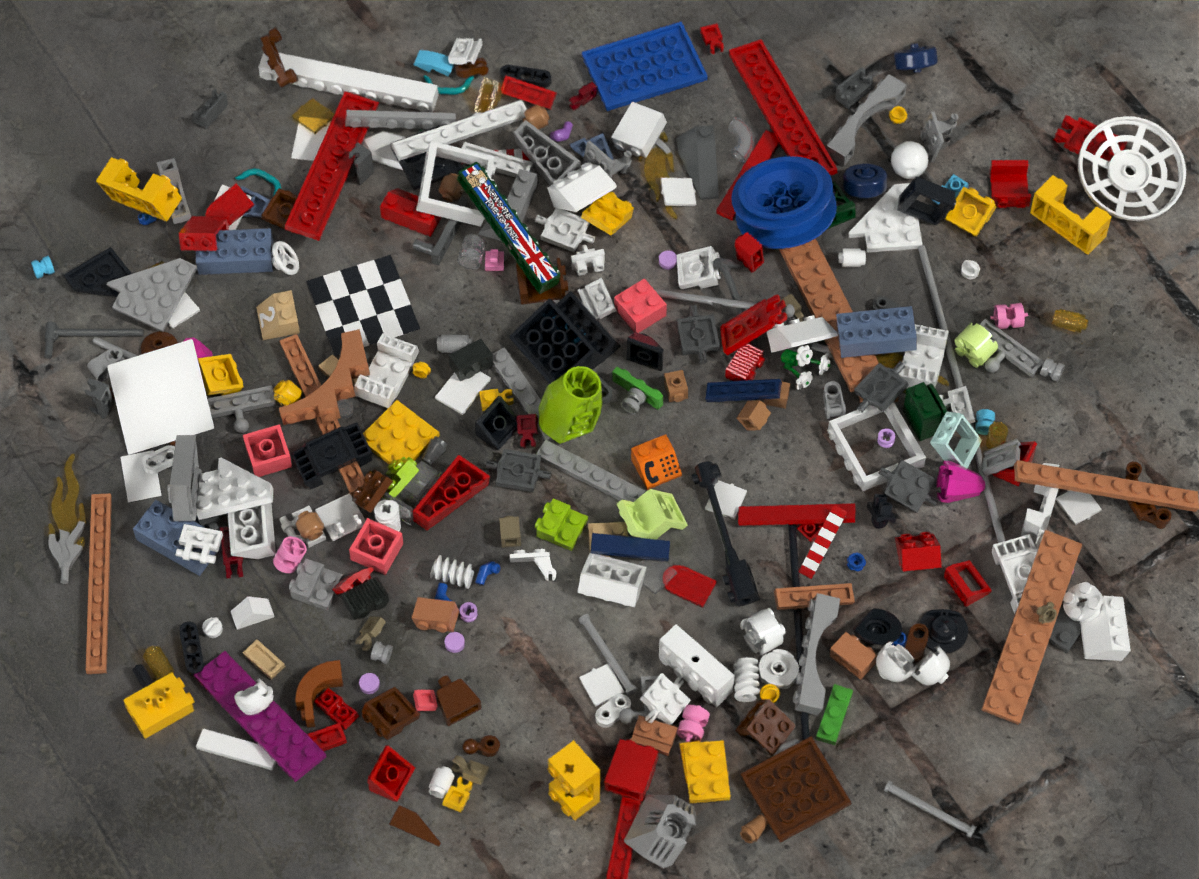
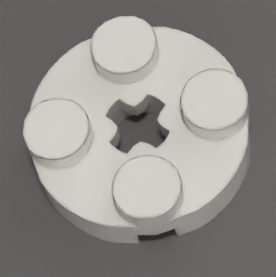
M1088 582L1077 584L1065 593L1063 599L1064 611L1074 621H1080L1081 623L1090 622L1100 614L1103 596L1095 586ZM1082 599H1087L1084 607L1079 605Z
M776 649L761 658L759 675L760 680L764 684H774L778 689H788L796 681L799 665L790 652ZM780 665L784 671L777 673L773 668H777Z

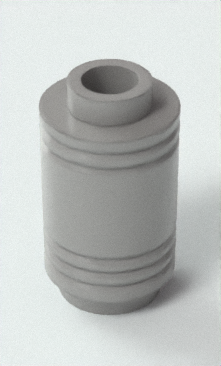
M441 335L437 338V350L441 351V353H453L471 344L472 339H469L468 335Z

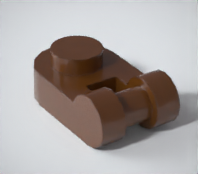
M477 58L474 64L467 62V64L455 66L456 75L461 78H468L475 74L484 76L489 72L484 58Z

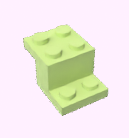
M649 489L634 502L621 500L617 503L620 510L619 514L628 526V532L635 537L657 539L671 527L683 530L688 526L673 495L670 493Z

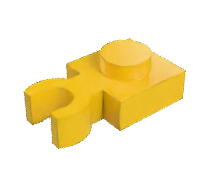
M498 389L479 391L482 411H485L498 396H501L507 405L514 404L513 398H506L512 395L511 389H506L502 393H499Z
M462 776L457 780V787L451 785L442 804L460 813L470 797L469 791L472 789L473 783L469 781L467 785H463Z

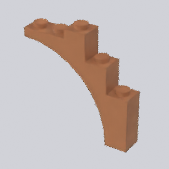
M360 329L341 333L342 349L337 366L330 377L316 391L293 404L279 408L283 425L294 424L321 417L322 422L341 418L337 401L355 397L352 379L358 378L359 375H370Z

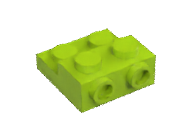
M402 457L389 464L387 467L389 470L385 474L393 482L382 496L383 498L394 499L420 471L416 467L417 463L412 458L408 457L406 459Z
M553 498L551 503L547 502L545 504L543 518H538L536 521L537 537L572 551L588 521V516L572 510L571 505Z

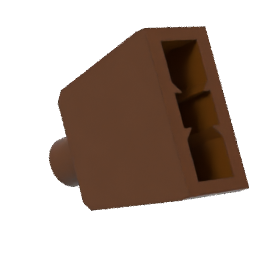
M445 675L438 680L441 689L436 691L437 700L448 727L481 710L480 699L462 679L452 682L449 676Z

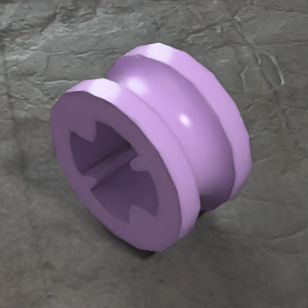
M882 429L878 433V444L883 448L893 446L895 433L891 429ZM883 436H887V438H888V436H889V437H890V440H889V441H886V439L883 440Z
M466 602L460 607V617L464 622H472L477 618V607L473 603ZM471 609L470 615L467 616V610Z

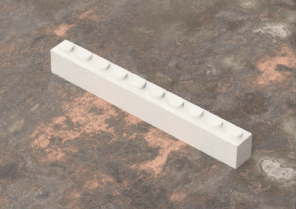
M263 53L258 67L260 78L277 81L278 75L275 70L269 67L267 63L269 58ZM279 53L285 70L287 71L292 68L298 77V81L293 84L300 87L314 88L318 91L323 90L334 94H344L346 91L387 105H397L421 112H433L438 98V85Z

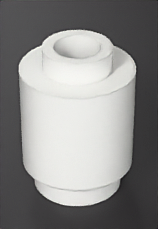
M843 248L842 252H839V263H842V267H861V265L866 263V252L858 248Z
M444 766L436 768L429 784V793L434 797L444 798L450 789L455 777L450 768Z

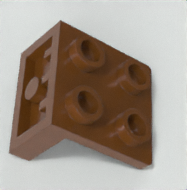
M770 699L757 700L735 731L740 736L751 735L770 755H774L796 725Z

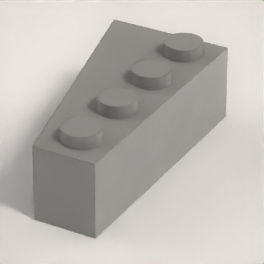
M525 120L513 132L516 144L530 162H533L534 167L549 186L553 185L554 181L566 177L569 172L581 168L580 160Z

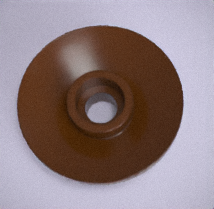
M154 332L143 340L141 354L165 348L178 342L170 333Z

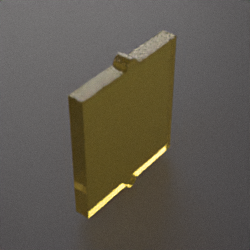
M312 98L304 106H300V109L292 115V118L316 134L323 127L327 126L333 119L334 113Z

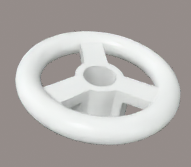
M283 241L275 242L272 247V263L274 267L288 275L296 274L299 270V261L296 253L287 243ZM290 263L294 265L293 269H289L286 267V265Z

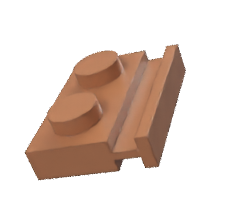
M639 715L631 740L641 746H652L658 750V753L669 756L678 727L656 720L653 723H648L650 719L646 721V717Z

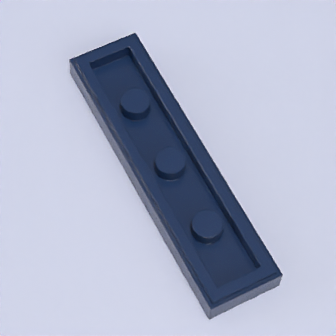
M780 379L709 382L707 383L705 399L707 402L780 399L782 381Z
M592 533L590 553L668 561L670 541Z

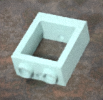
M947 411L930 443L943 460L952 461L968 468L982 439L963 414ZM956 430L961 439L953 452L948 443Z

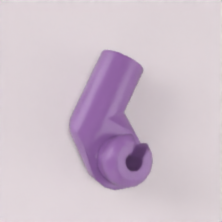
M565 122L562 129L550 133V139L554 142L567 140L573 124Z

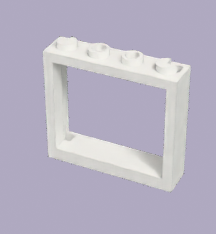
M430 141L426 151L416 211L481 227L485 218L480 211L428 198L435 156L469 165L478 162L480 166L486 169L488 177L492 181L491 176L494 175L496 165L493 164L494 157Z
M893 402L884 412L911 457L904 461L918 469L922 468L925 465L926 456L896 404ZM871 405L863 413L856 410L829 421L827 429L830 440H834L837 453L843 456L846 469L852 472L854 483L859 485L862 492L883 484L888 479L878 474V472L866 476L840 429L882 412ZM899 463L887 467L885 469L892 472L896 469Z

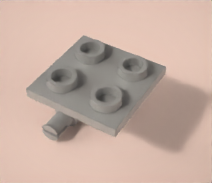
M935 112L930 113L923 130L920 132V137L924 142L930 163L935 161L943 145L944 139L942 134H951L952 129L956 127V121L959 118L958 114L952 113L950 119L937 121Z
M589 140L586 144L582 165L585 163L600 165L611 178L618 171L623 174L628 172L632 153L625 151L623 158L611 160Z

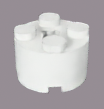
M770 608L763 609L741 621V630L745 629L746 632L744 639L754 653L760 652L759 655H763L782 645L783 635L786 634L784 626L777 622Z

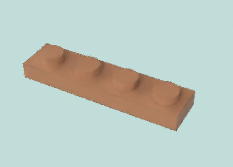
M852 583L776 588L774 595L777 610L808 608L810 599H813L817 593L840 598L839 605L854 604Z

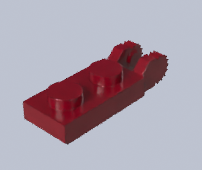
M221 527L220 531L223 533L221 546L226 579L231 578V564H237V575L243 577V557L231 555L229 527Z

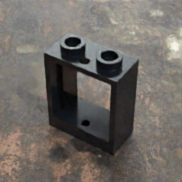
M916 176L899 195L897 211L937 226L941 220L946 218L947 213L955 208V191ZM919 195H922L940 203L937 207H934L916 199Z

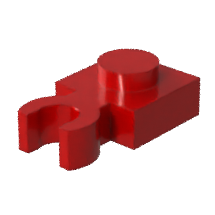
M718 24L700 27V33L705 45H710L711 54H715L714 48H719L723 52V36Z

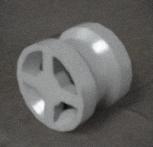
M376 641L372 649L371 660H381L382 663L387 664L390 660L393 646L389 644L385 646L381 642Z

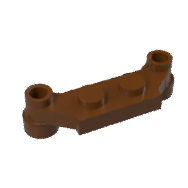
M274 27L260 39L264 45L262 50L269 58L267 63L277 73L278 78L276 80L282 88L290 83L297 82L298 77L292 68L287 71L284 68L275 43L282 40V36L278 29Z
M1134 461L1128 463L1125 470V479L1139 481L1138 477L1141 475L1142 466ZM1126 500L1139 521L1144 520L1154 524L1159 529H1164L1171 520L1172 514L1166 508L1157 510L1152 504Z

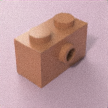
M418 597L412 620L415 626L421 630L434 629L443 633L447 631L454 632L459 609L456 603L452 601Z
M847 632L839 638L830 650V657L860 680L876 664L877 655L875 651L868 646L865 647L855 635H850Z

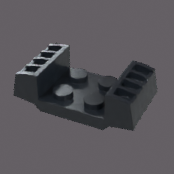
M357 422L346 427H339L313 439L291 453L305 485L310 489L323 485L321 477L355 461H358L360 467L372 461L371 449Z

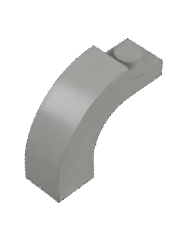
M175 158L157 162L160 176L165 175L171 180L170 183L178 189V193L182 197L171 215L173 223L177 224L188 221L191 218Z

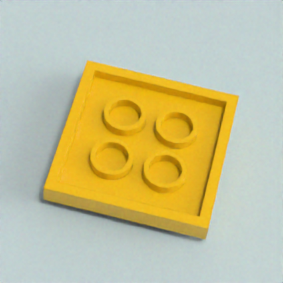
M396 400L363 435L371 451L387 464H390L392 461H397L402 457L406 459L410 457L415 461L426 450L430 439H433L435 436L439 437L440 432Z

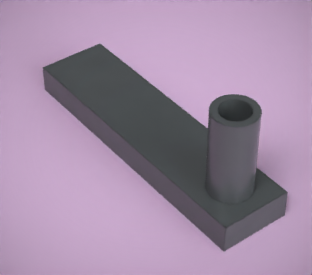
M462 196L457 205L469 208V198ZM449 219L436 245L416 239L413 249L431 255L432 263L439 266L462 222Z

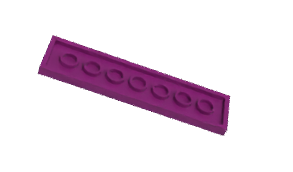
M226 651L208 663L201 672L194 674L195 679L294 782L298 781L326 758L325 752L274 700L265 710L254 715H246L235 702V694L257 683Z

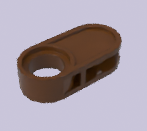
M923 624L913 625L907 638L905 649L914 658L912 663L921 661L926 649L929 634L927 627ZM916 630H922L925 633L922 638H916L913 634Z

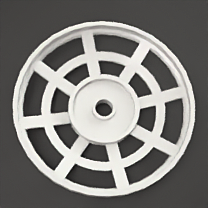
M1124 116L1101 123L1089 133L1082 144L1078 157V173L1085 192L1100 209L1119 219L1144 221L1162 215L1176 203L1185 185L1186 165L1178 144L1167 131L1146 119ZM1122 124L1139 126L1136 136L1122 135L1114 137L1110 127ZM1148 129L1158 135L1169 148L1160 153L1151 143L1143 139L1145 130ZM1104 131L1108 141L1100 146L1095 155L1087 152L1086 148L1091 140L1099 132ZM1124 141L1133 142L1131 150L1121 151L1117 143ZM1140 145L1147 148L1154 156L1147 159L1139 152ZM1109 146L1114 153L1110 162L1100 158L1103 151ZM1171 155H1174L1176 159L1178 182L1167 180V168L1164 159ZM1083 158L1093 162L1092 173L1095 184L1088 186L1085 181ZM1159 163L1161 179L1152 176L1151 166ZM1098 165L1107 169V179L1100 181ZM1125 168H1131L1134 171V175H1128ZM1148 183L1159 186L1151 197H1148L1143 190ZM1113 185L1116 189L1120 190L1118 199L1108 193L1105 187ZM1165 187L1176 189L1170 201L1162 209L1158 210L1152 203L1160 196ZM1100 190L1107 199L1117 204L1116 210L1113 211L1103 205L1092 192ZM1127 193H1137L1142 200L1140 202H1125ZM1146 206L1152 213L1140 217L1123 215L1124 207L1136 208Z

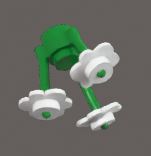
M808 345L800 346L798 352L785 349L781 355V362L785 364V369L798 377L796 389L800 390L811 383L813 379L812 373L808 371L807 373L799 374L792 367L797 365L804 366L811 362L819 365V375H822L830 367L828 354L823 355L821 361L812 359L813 352Z

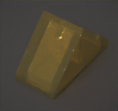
M483 77L473 111L483 113L496 108L502 98L500 82Z

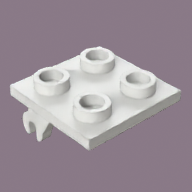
M350 493L315 509L332 541L362 528L366 521L358 506L352 502L353 498Z
M535 549L533 553H526L525 550H515L514 554H510V563L534 561L547 581L549 580V574L552 575L553 581L556 579V570L552 568L549 552H545V549Z

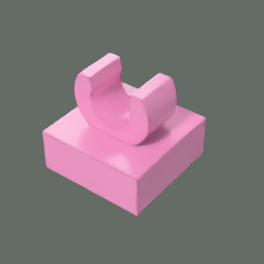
M498 249L485 251V271H504V251H498Z

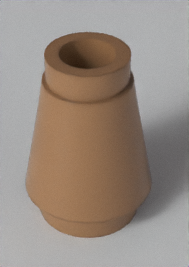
M760 814L742 826L740 831L742 839L749 844L756 842L768 824L766 817Z

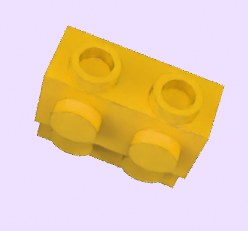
M963 187L955 199V208L947 213L945 220L977 237L984 224L989 221L996 209L995 201L987 196L981 197L978 195L979 192L971 187L969 189Z
M608 192L595 200L591 206L582 212L581 218L612 236L631 219L634 207H632L629 201H622L617 198L614 192Z
M231 354L198 358L207 395L221 394L222 396L242 390L244 387L243 380L239 376L236 362Z

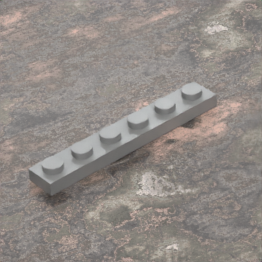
M347 110L345 126L355 128L386 127L390 129L420 128L428 130L439 125L441 127L455 122L456 114Z
M505 347L494 352L493 367L506 386L512 390L513 396L526 415H538V432L544 441H553L539 426V404L541 399Z
M547 440L544 441L536 453L541 455V461L619 501L634 502L645 493V490Z

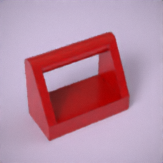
M970 560L952 564L945 569L944 578L965 607L992 592ZM967 569L981 590L972 592L959 575V572Z

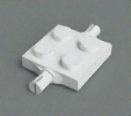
M555 208L553 214L548 219L539 215L535 219V222L545 225V229L541 234V240L566 250L575 252L579 243L583 240L591 244L595 241V236L586 234L589 222L578 215L562 209Z
M661 673L642 695L640 700L650 711L645 718L646 721L650 719L648 723H653L657 717L665 724L671 725L684 710L685 706L688 705L691 700L679 689L684 683L683 680L680 681L682 678L678 677L672 683Z

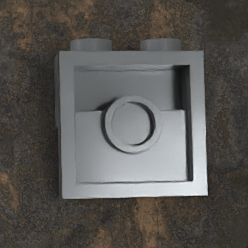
M305 559L304 563L300 562L297 567L296 573L298 576L296 580L292 579L289 584L291 598L328 611L336 594L332 589L343 579V574L324 568V564Z

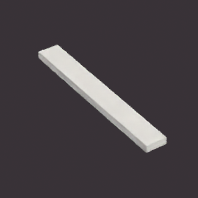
M519 100L393 142L391 147L400 161L426 152L430 141L448 145L520 121L525 118L524 111L527 108L523 101Z

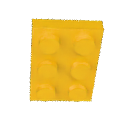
M724 740L683 744L689 803L730 800Z

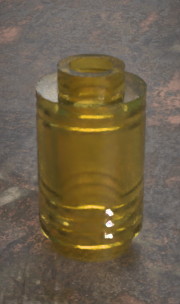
M1060 308V310H1055L1052 324L1059 328L1082 333V330L1087 329L1089 320L1086 319V315Z
M994 422L990 425L986 439L988 449L1006 443L1008 428L1004 423Z
M153 645L145 650L143 658L157 680L172 672L174 674V668L160 646L155 647Z

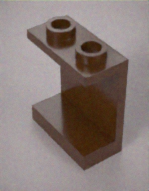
M556 258V267L560 272L559 283L542 294L537 292L516 263L521 305L546 302L549 298L551 300H561L565 297V292L569 291L568 282L563 279V276H566L565 265H561L560 258Z

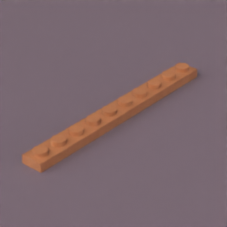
M295 334L280 340V345L304 397H307L316 391L321 384L298 335ZM321 417L315 418L322 435L341 427L337 419L322 422ZM357 461L338 469L352 496L354 491L358 487L361 488L365 482L363 480L364 475Z
M1019 460L1014 463L1015 481L1193 512L1199 509L1198 491Z
M91 494L86 645L87 674L107 673L111 494Z

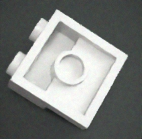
M712 246L677 254L678 284L681 290L698 285L701 289L719 285L718 279H721L722 275L721 271L714 267V260L720 258L718 252H715Z

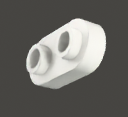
M171 445L165 446L146 455L142 460L144 471L149 474H156L173 465V458L167 459V457H174L175 447Z
M618 694L601 706L595 715L597 724L608 728L619 721L621 710L624 708L631 709L629 697ZM622 701L624 705H618L617 703ZM607 713L609 716L603 717L602 714Z

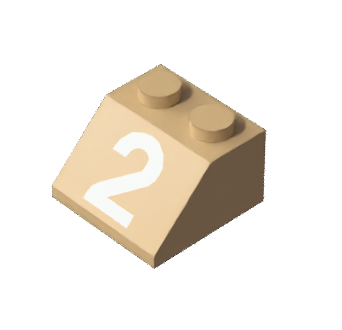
M292 290L272 294L256 307L263 340L300 333Z

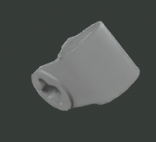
M112 347L98 357L93 358L88 363L87 368L97 381L103 382L110 377L107 366L125 359L119 348Z
M835 381L826 383L823 392L826 419L846 415L841 386ZM828 392H835L836 394L831 395Z

